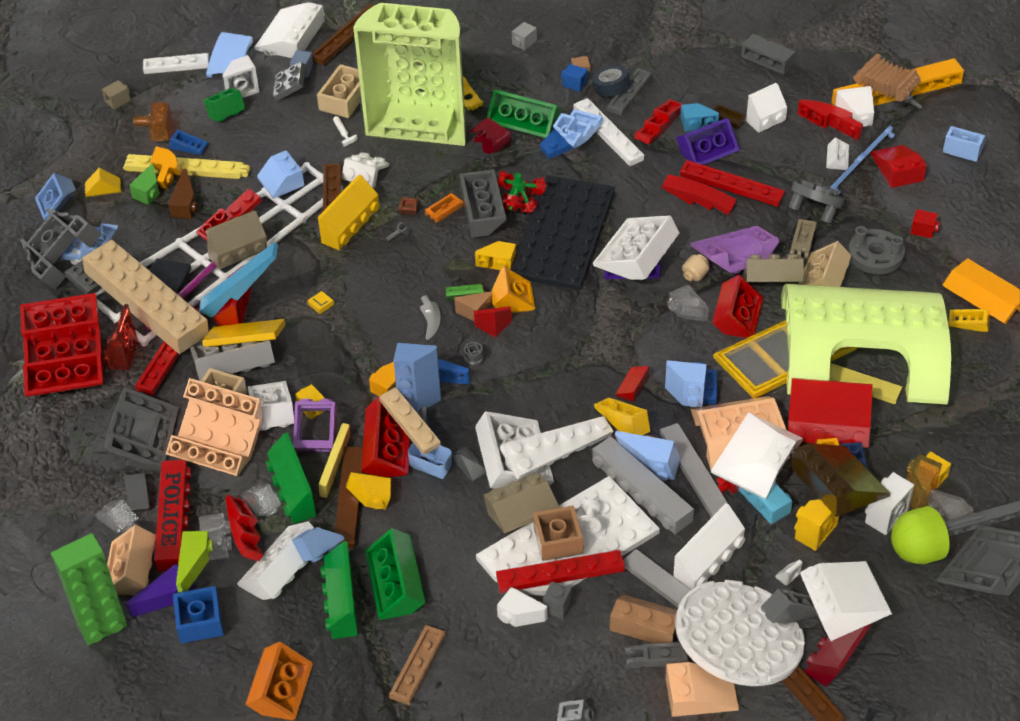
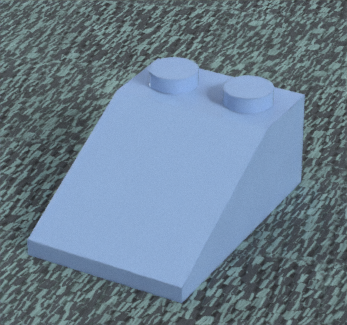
M620 431L615 432L618 443L660 480L675 479L680 456L674 441Z

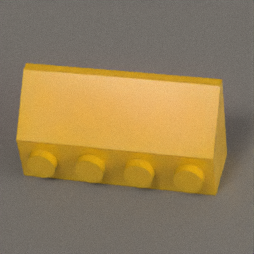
M358 174L318 216L321 243L340 250L359 231L361 226L367 223L374 212L378 211L380 206L378 194L362 175Z

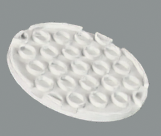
M725 580L724 582L716 583L710 581L696 586L683 597L675 618L678 639L691 659L712 675L740 685L764 686L787 678L800 663L805 640L803 630L800 629L797 622L784 625L772 623L766 618V612L761 606L772 595L771 593L757 586L753 588L743 585L740 581Z

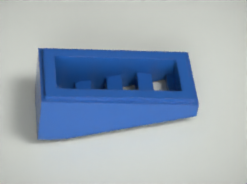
M178 129L170 139L169 144L170 149L199 155L208 146L207 141Z
M438 359L441 382L470 383L468 368Z

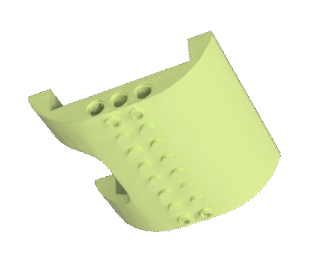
M785 284L783 286L781 306L782 309H786L789 368L786 381L787 394H790L792 378L829 381L830 359L839 348L863 347L891 349L898 351L904 356L909 369L905 388L907 402L948 404L951 375V344L945 304L940 293Z

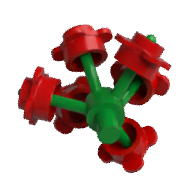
M505 171L499 173L498 187H503L504 190H509L513 187L509 194L504 193L501 196L504 209L515 211L517 208H522L521 212H533L537 207L538 201L527 197L533 196L534 193L539 196L545 192L546 182L544 177L534 179L533 183H529L521 178L520 173L514 174V178L511 173L507 174Z

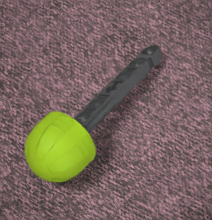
M1020 501L945 522L941 515L930 506L908 511L902 514L893 525L891 534L893 548L903 560L914 564H927L942 560L948 554L950 536L1020 517Z

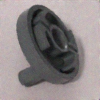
M794 180L791 187L794 194L788 207L799 211L802 200L806 196L826 204L820 220L832 223L836 209L842 208L845 199L838 195L839 191L817 182Z
M858 226L855 229V235L849 243L848 252L851 254V263L861 271L870 274H887L901 266L905 248L903 239L885 230H867L863 226Z

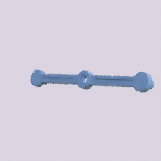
M891 125L887 127L881 133V135L853 161L854 163L830 186V188L839 191L837 189V186L874 149V147L885 136H889L890 139H892L895 136V134L892 132L893 127Z

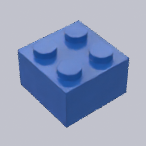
M216 586L173 594L176 630L180 643L224 636Z

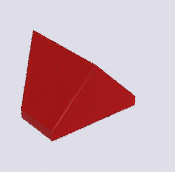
M511 306L473 311L475 327L495 338L512 322Z

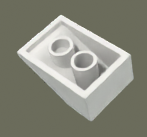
M286 381L248 386L249 396L261 399L263 421L260 430H268L276 426L288 427L290 424H294L292 401Z

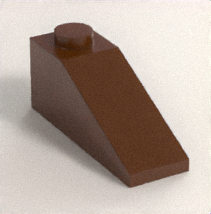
M183 168L168 205L171 217L192 219L194 212H197L198 203L195 202L187 169Z

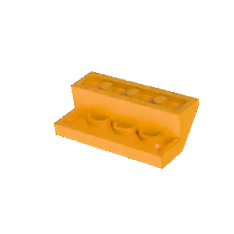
M968 258L951 271L942 285L979 309H988L989 315L1004 324H1007L1016 310L1020 312V289Z

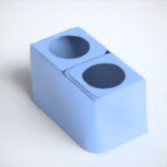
M414 443L408 449L409 466L435 477L444 479L452 466L451 450L446 447L440 446L426 455H423ZM419 457H426L429 460V462L420 459Z

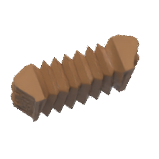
M876 54L866 62L853 77L854 81L859 85L863 83V87L866 85L871 86L873 92L878 90V94L884 92V97L890 94L891 99L895 95V101H903L921 82L917 70L911 69L907 72V67L904 70L903 66L899 69L898 65L893 67V62L889 64V60L886 62L885 58L881 60L880 54Z

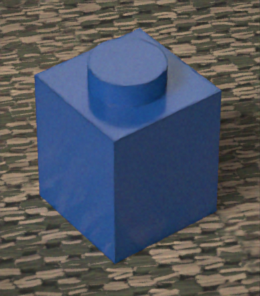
M569 64L561 73L562 86L581 92L588 82V69Z

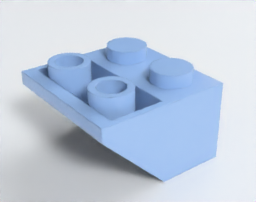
M951 126L945 138L943 152L977 162L987 137Z

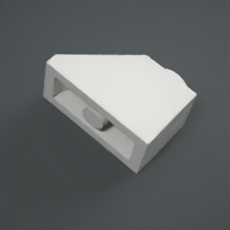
M511 587L497 604V614L502 622L510 623L517 627L545 622L547 620V606Z

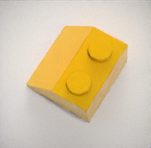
M820 499L810 500L805 507L801 506L796 514L798 520L794 527L796 530L795 539L817 551L838 525L839 516L836 517Z

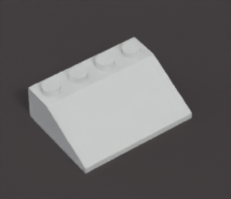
M304 3L281 9L254 49L289 58L293 57L296 50L305 51L325 21L323 5Z
M671 216L627 218L595 259L593 265L630 280L646 279L661 257L666 253L669 246L674 242L679 231Z
M485 411L475 428L490 488L497 489L513 481H518L500 450L501 444L540 434L541 432L537 420ZM545 465L534 472H539L547 480L548 484L554 482L550 465Z
M866 561L819 563L800 572L830 641L892 614Z

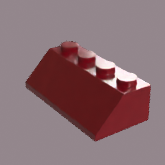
M871 624L830 641L829 637L823 636L816 645L819 648L817 653L812 652L806 660V663L809 665L804 672L824 687H827L842 670Z

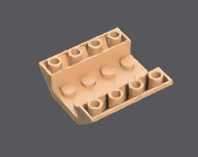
M189 378L183 396L189 399L178 436L171 435L166 454L238 476L250 461L263 421L262 401L252 396Z
M765 396L691 409L695 425L701 427L707 445L706 457L711 470L748 412L786 430L774 398Z

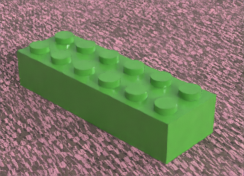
M92 533L51 552L76 624L87 645L99 642L102 638L119 632L127 626L103 551Z

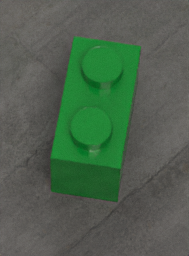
M233 87L204 99L208 117L217 122L224 121L230 115H237L241 110L245 109L240 90Z

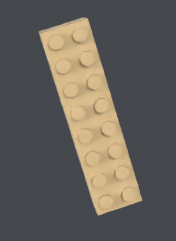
M112 239L82 257L84 272L178 354L190 348L209 333L205 317Z

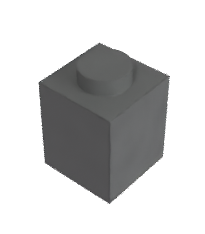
M554 582L550 583L543 597V604L547 606V614L564 619L571 604V588Z

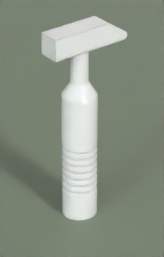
M338 116L333 118L339 132L346 138L342 141L343 146L345 147L355 142L357 135L349 138L348 132Z

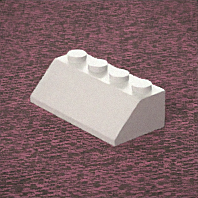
M725 503L675 556L673 577L689 589L706 583L711 575H715L718 572L720 565L731 558L733 551L736 548H741L744 544L745 528L728 504Z
M309 522L288 526L263 554L260 562L257 561L237 583L238 586L262 600L278 597L282 592L281 588L285 584L290 583L295 577L294 573L303 568L308 562H303L292 539L314 527Z

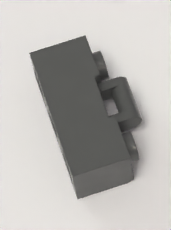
M752 34L742 44L741 57L784 75L794 64L795 51L774 41H767L765 38Z

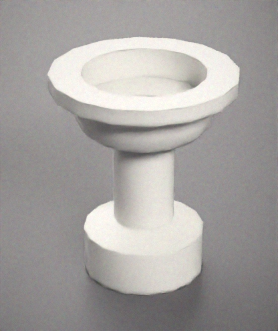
M588 499L584 502L583 511L586 515L578 519L581 532L584 534H595L601 530V521L595 517L599 513L600 503L594 499Z

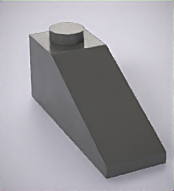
M780 588L761 606L766 612V618L772 623L785 625L818 616L809 595Z

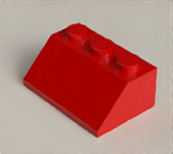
M251 286L238 301L230 298L215 314L214 322H217V326L243 323L252 292Z
M740 275L722 283L712 323L725 335L742 338L753 336L763 297Z

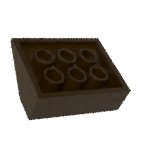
M808 443L792 449L793 471L836 517L890 497V492L845 446Z

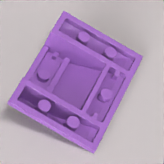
M753 226L692 242L691 247L728 272L736 274L744 269L745 257H750V254H761V257H769V254L773 252L779 243V238L759 226Z

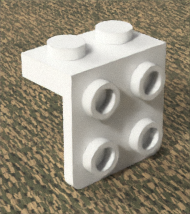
M367 153L352 155V157L345 158L341 179L352 182L360 174L373 188L376 185L378 170L389 167L390 163L385 162L384 158H372Z

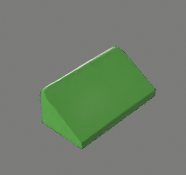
M482 284L446 287L447 301L454 300V297L484 293Z

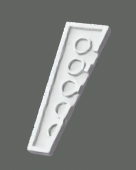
M602 416L503 443L500 450L517 480L538 471L539 468L545 465L549 466L560 458L568 457L572 452L581 451L587 446L610 437L613 430L605 417Z

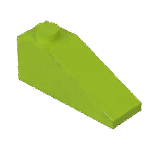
M208 531L182 533L176 581L179 593L189 590L209 561L210 552L214 550L213 539H210Z

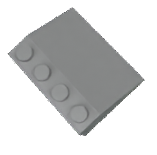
M200 340L190 347L199 381L203 379L209 368L233 375V373L239 371H251L255 367H268L271 363L275 362L270 340L210 347L203 346V342Z

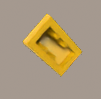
M98 168L85 182L86 197L121 192L120 178L101 168Z

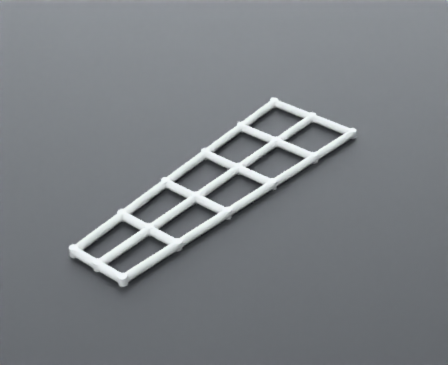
M308 162L300 167L302 174L309 172L317 179L286 200H282L280 197L273 199L264 187L256 193L261 198L268 197L277 204V206L259 217L261 225L282 210H286L297 218L269 239L267 247L272 243L279 242L323 207V198L304 213L291 206L292 203L323 183V173L313 168ZM197 228L184 237L177 238L175 242L143 260L140 264L146 268L154 263L157 258L161 259L178 248H181L196 260L191 263L192 269L190 273L201 265L207 267L211 262L209 261L208 253L201 255L186 244L199 236L196 234V231L199 229ZM258 254L242 260L227 273H224L218 267L214 269L212 273L218 276L219 279L189 301L188 304L194 308L201 302L202 297ZM103 288L95 292L96 297L106 291ZM97 299L98 309L109 317L114 324L119 325L140 342L141 346H147L151 340L158 336L153 331L143 336L123 320L131 314L129 310L125 308L116 314Z

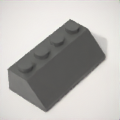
M495 170L459 174L460 190L471 238L488 236L506 221Z

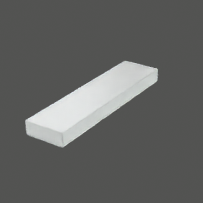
M209 53L143 59L144 74L208 68Z

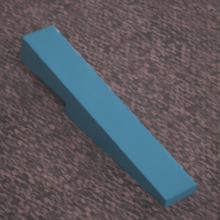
M272 243L202 297L199 312L213 318L230 298L238 301L276 259L278 244Z

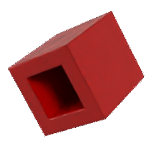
M916 209L910 234L932 239L933 233L938 232L940 222L937 221L938 214Z

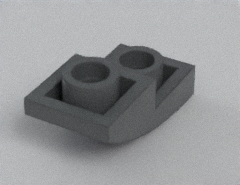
M145 474L124 475L128 512L148 511L149 501Z

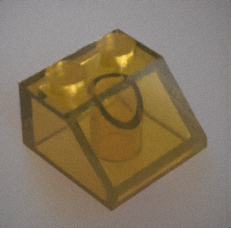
M921 454L917 456L915 461L911 460L907 471L910 473L906 476V480L914 484L910 503L913 510L925 507L936 490L942 463Z

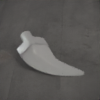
M425 295L421 297L424 305L420 306V309L428 323L426 339L429 340L438 330L441 315L437 303L430 301L428 296Z

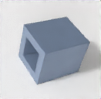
M296 50L290 61V66L303 62L306 66L304 77H308L314 65L312 52Z

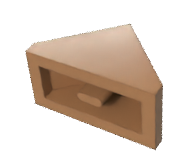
M491 291L454 297L456 313L474 321L473 311L492 308Z

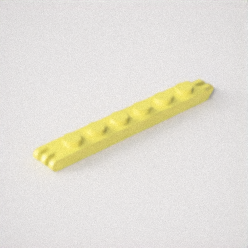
M129 154L123 169L126 171L143 172L148 166L152 165L150 163L152 156ZM177 158L181 166V173L183 168H185L188 175L240 179V177H247L250 171V166L244 165L242 162ZM154 169L155 173H160V170Z

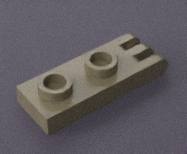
M803 219L798 220L790 254L797 252L799 257H801V254L804 253V259H808L817 222Z

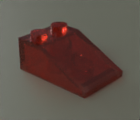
M124 304L111 336H108L106 350H103L102 359L105 361L107 369L129 370L139 342L129 304Z

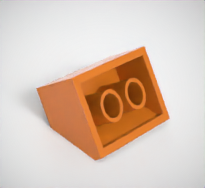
M280 641L264 648L245 705L263 716L295 720L313 662Z

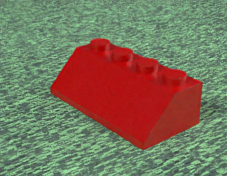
M377 397L365 409L361 471L372 476L385 478L405 476L408 474L409 468L408 449L410 438L383 406L379 397Z

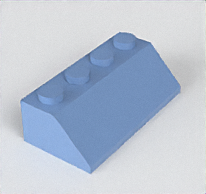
M397 343L393 360L396 388L418 413L422 406L429 408L441 401L437 346Z

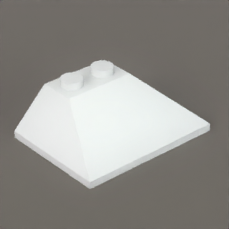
M748 412L713 466L711 473L766 500L775 486L778 473L790 454H792V449L798 448L803 438Z

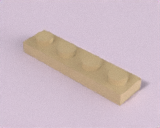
M396 387L379 396L380 402L423 455L440 447V440Z

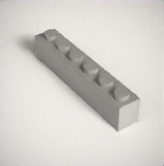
M611 436L593 448L592 461L597 468H601L607 476H610L617 482L624 492H628L634 498L636 503L645 507L652 517H656L662 523L664 528L676 534L693 522L694 509Z

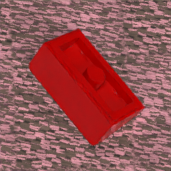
M649 366L631 367L616 392V396L634 402L649 376Z

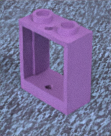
M312 399L295 401L293 437L295 452L332 451L336 440L337 405L331 399H321L320 402L313 401ZM303 411H330L329 440H301Z

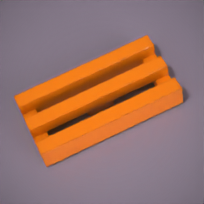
M450 193L425 209V214L427 216L430 215V218L438 223L463 207V201L453 193Z

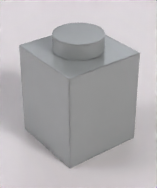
M523 22L512 31V44L524 51L537 41V28L526 22Z

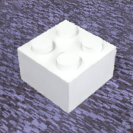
M894 472L888 478L885 477L881 481V484L890 492V497L869 504L865 510L867 514L865 523L884 535H887L893 528L896 520L909 510L914 484Z

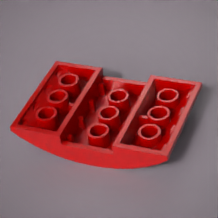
M95 293L20 305L21 334L24 345L23 374L25 397L103 385V343Z

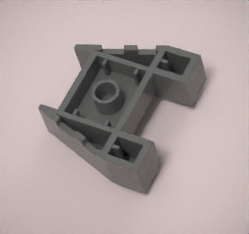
M47 209L46 211L50 216L28 242L22 238L21 243L27 252V260L31 263V271L55 290L66 277L54 265L64 251L73 243L76 237L91 248L102 234L79 215L73 216L69 213H60L56 210Z

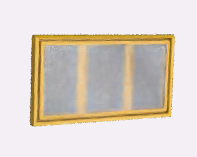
M786 320L713 354L714 359L752 398H757L786 384L789 368ZM857 347L839 348L832 355L830 362L856 350Z

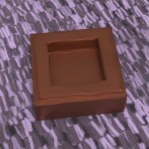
M401 197L398 208L399 214L416 215L419 198Z

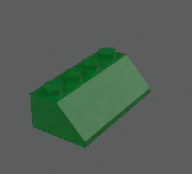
M494 89L486 119L489 117L502 127L546 138L554 130L553 125L559 118L562 107Z
M285 433L267 452L268 461H265L268 472L273 473L271 479L274 487L279 488L277 491L280 503H285L283 506L286 518L290 517L292 524L316 517L312 491L288 433Z
M391 528L365 550L378 618L381 620L412 614L425 603L411 537L409 534Z
M346 541L324 556V565L321 566L322 578H326V583H322L323 595H327L328 599L324 600L325 613H329V618H325L326 631H331L332 639L358 636L351 563Z

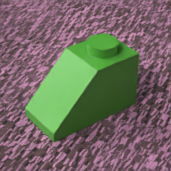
M153 165L148 166L129 185L132 198L148 205L160 195Z

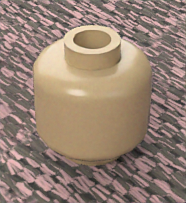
M691 255L682 266L683 276L690 282L693 280L696 282L701 281L709 272V261L703 255Z

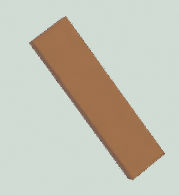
M425 625L389 693L390 699L407 705L411 704L446 636L445 631Z

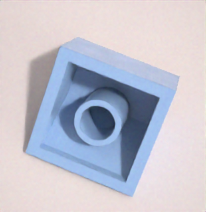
M287 151L271 156L257 175L258 180L273 199L304 186L302 170Z
M667 360L665 388L682 405L702 407L706 364Z

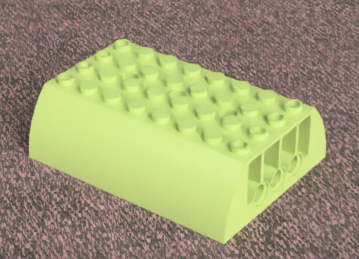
M379 3L368 9L353 27L366 136L465 146L466 123L460 26L454 13L450 9ZM416 62H420V63H422L423 65H422V66L417 65Z

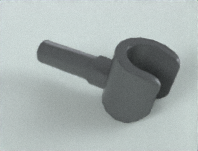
M911 93L903 101H900L902 104L909 102L920 110L923 108L922 105L913 99Z
M400 222L397 230L386 237V239L390 241L401 233L408 235L411 229L407 227L406 223Z

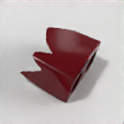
M489 117L469 131V133L474 132L477 134L473 139L474 143L483 142L482 149L485 154L500 152L511 146V133Z

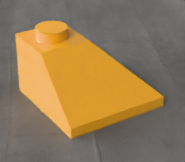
M506 267L501 268L491 291L493 306L495 308L511 306V313L534 310L535 304L531 282Z

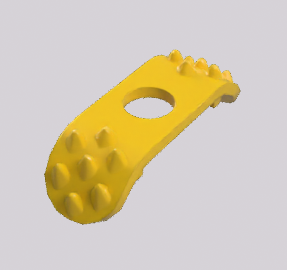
M463 77L464 97L469 94L473 95L470 100L464 99V106L467 110L474 111L475 108L478 109L479 106H482L484 101L478 97L466 78Z

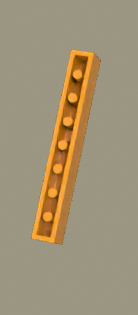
M955 58L915 68L921 82L913 89L911 94L915 96L961 84L964 69ZM863 83L833 89L831 103L835 105L837 90L863 87ZM871 88L873 106L895 101V95L890 99V94L884 97V92L878 94V90L873 92V88Z

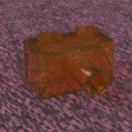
M168 102L152 103L149 116H134L133 122L135 127L149 126L152 141L169 140L172 116Z

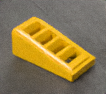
M950 310L948 326L989 332V310Z

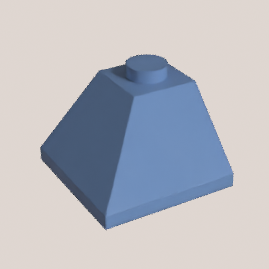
M53 173L35 197L43 220L50 216L46 211L47 209L58 211L74 195L76 189L71 179Z

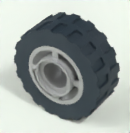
M621 65L602 68L592 78L595 92L605 97L619 95L629 89L631 85L628 69Z

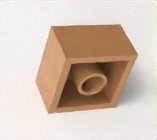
M574 505L533 513V529L542 561L583 554V536Z

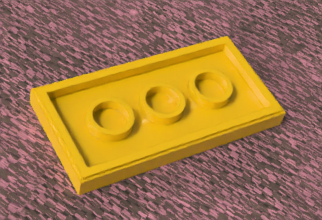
M285 319L215 326L202 340L203 346L210 347L274 340L285 327Z

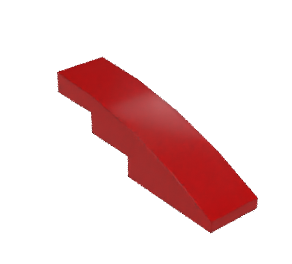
M669 99L654 109L653 116L645 120L644 127L635 133V139L647 144L652 143L673 123L681 112V105L684 104Z
M669 174L661 187L690 205L695 201L708 210L713 206L727 215L732 210L736 201L735 198L710 186Z
M227 495V514L235 543L243 557L260 562L263 553L257 543L261 537L254 528L258 520L245 500Z

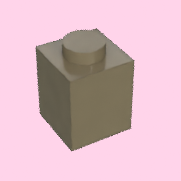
M119 80L102 88L105 102L113 109L131 101L128 86Z

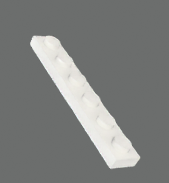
M588 98L574 104L575 110L603 117L604 121L596 133L629 166L644 160V154Z

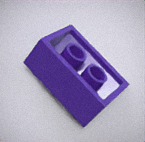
M729 118L716 121L676 137L682 155L688 161L701 165L740 150Z

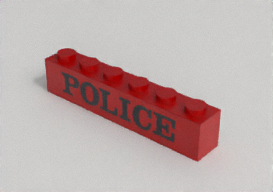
M186 460L161 461L155 563L158 572H165L175 564L179 565L182 533L185 532L186 528H189V518L186 516V512L190 511V502L187 496L191 495V486L188 480L192 479L191 467H187Z

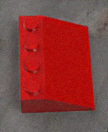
M792 378L787 431L802 437V442L817 443V440L837 438L839 445L841 443L862 442V446L868 448L873 385Z

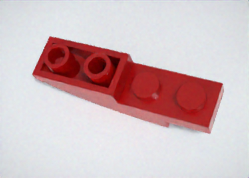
M799 101L797 115L824 129L831 126L856 140L861 138L863 124L852 118V112L819 101Z
M248 188L226 210L220 208L196 231V234L207 241L206 229L250 213L262 202L261 197Z

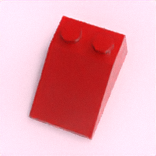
M905 145L871 151L872 158L891 188L924 181L927 165L919 153Z

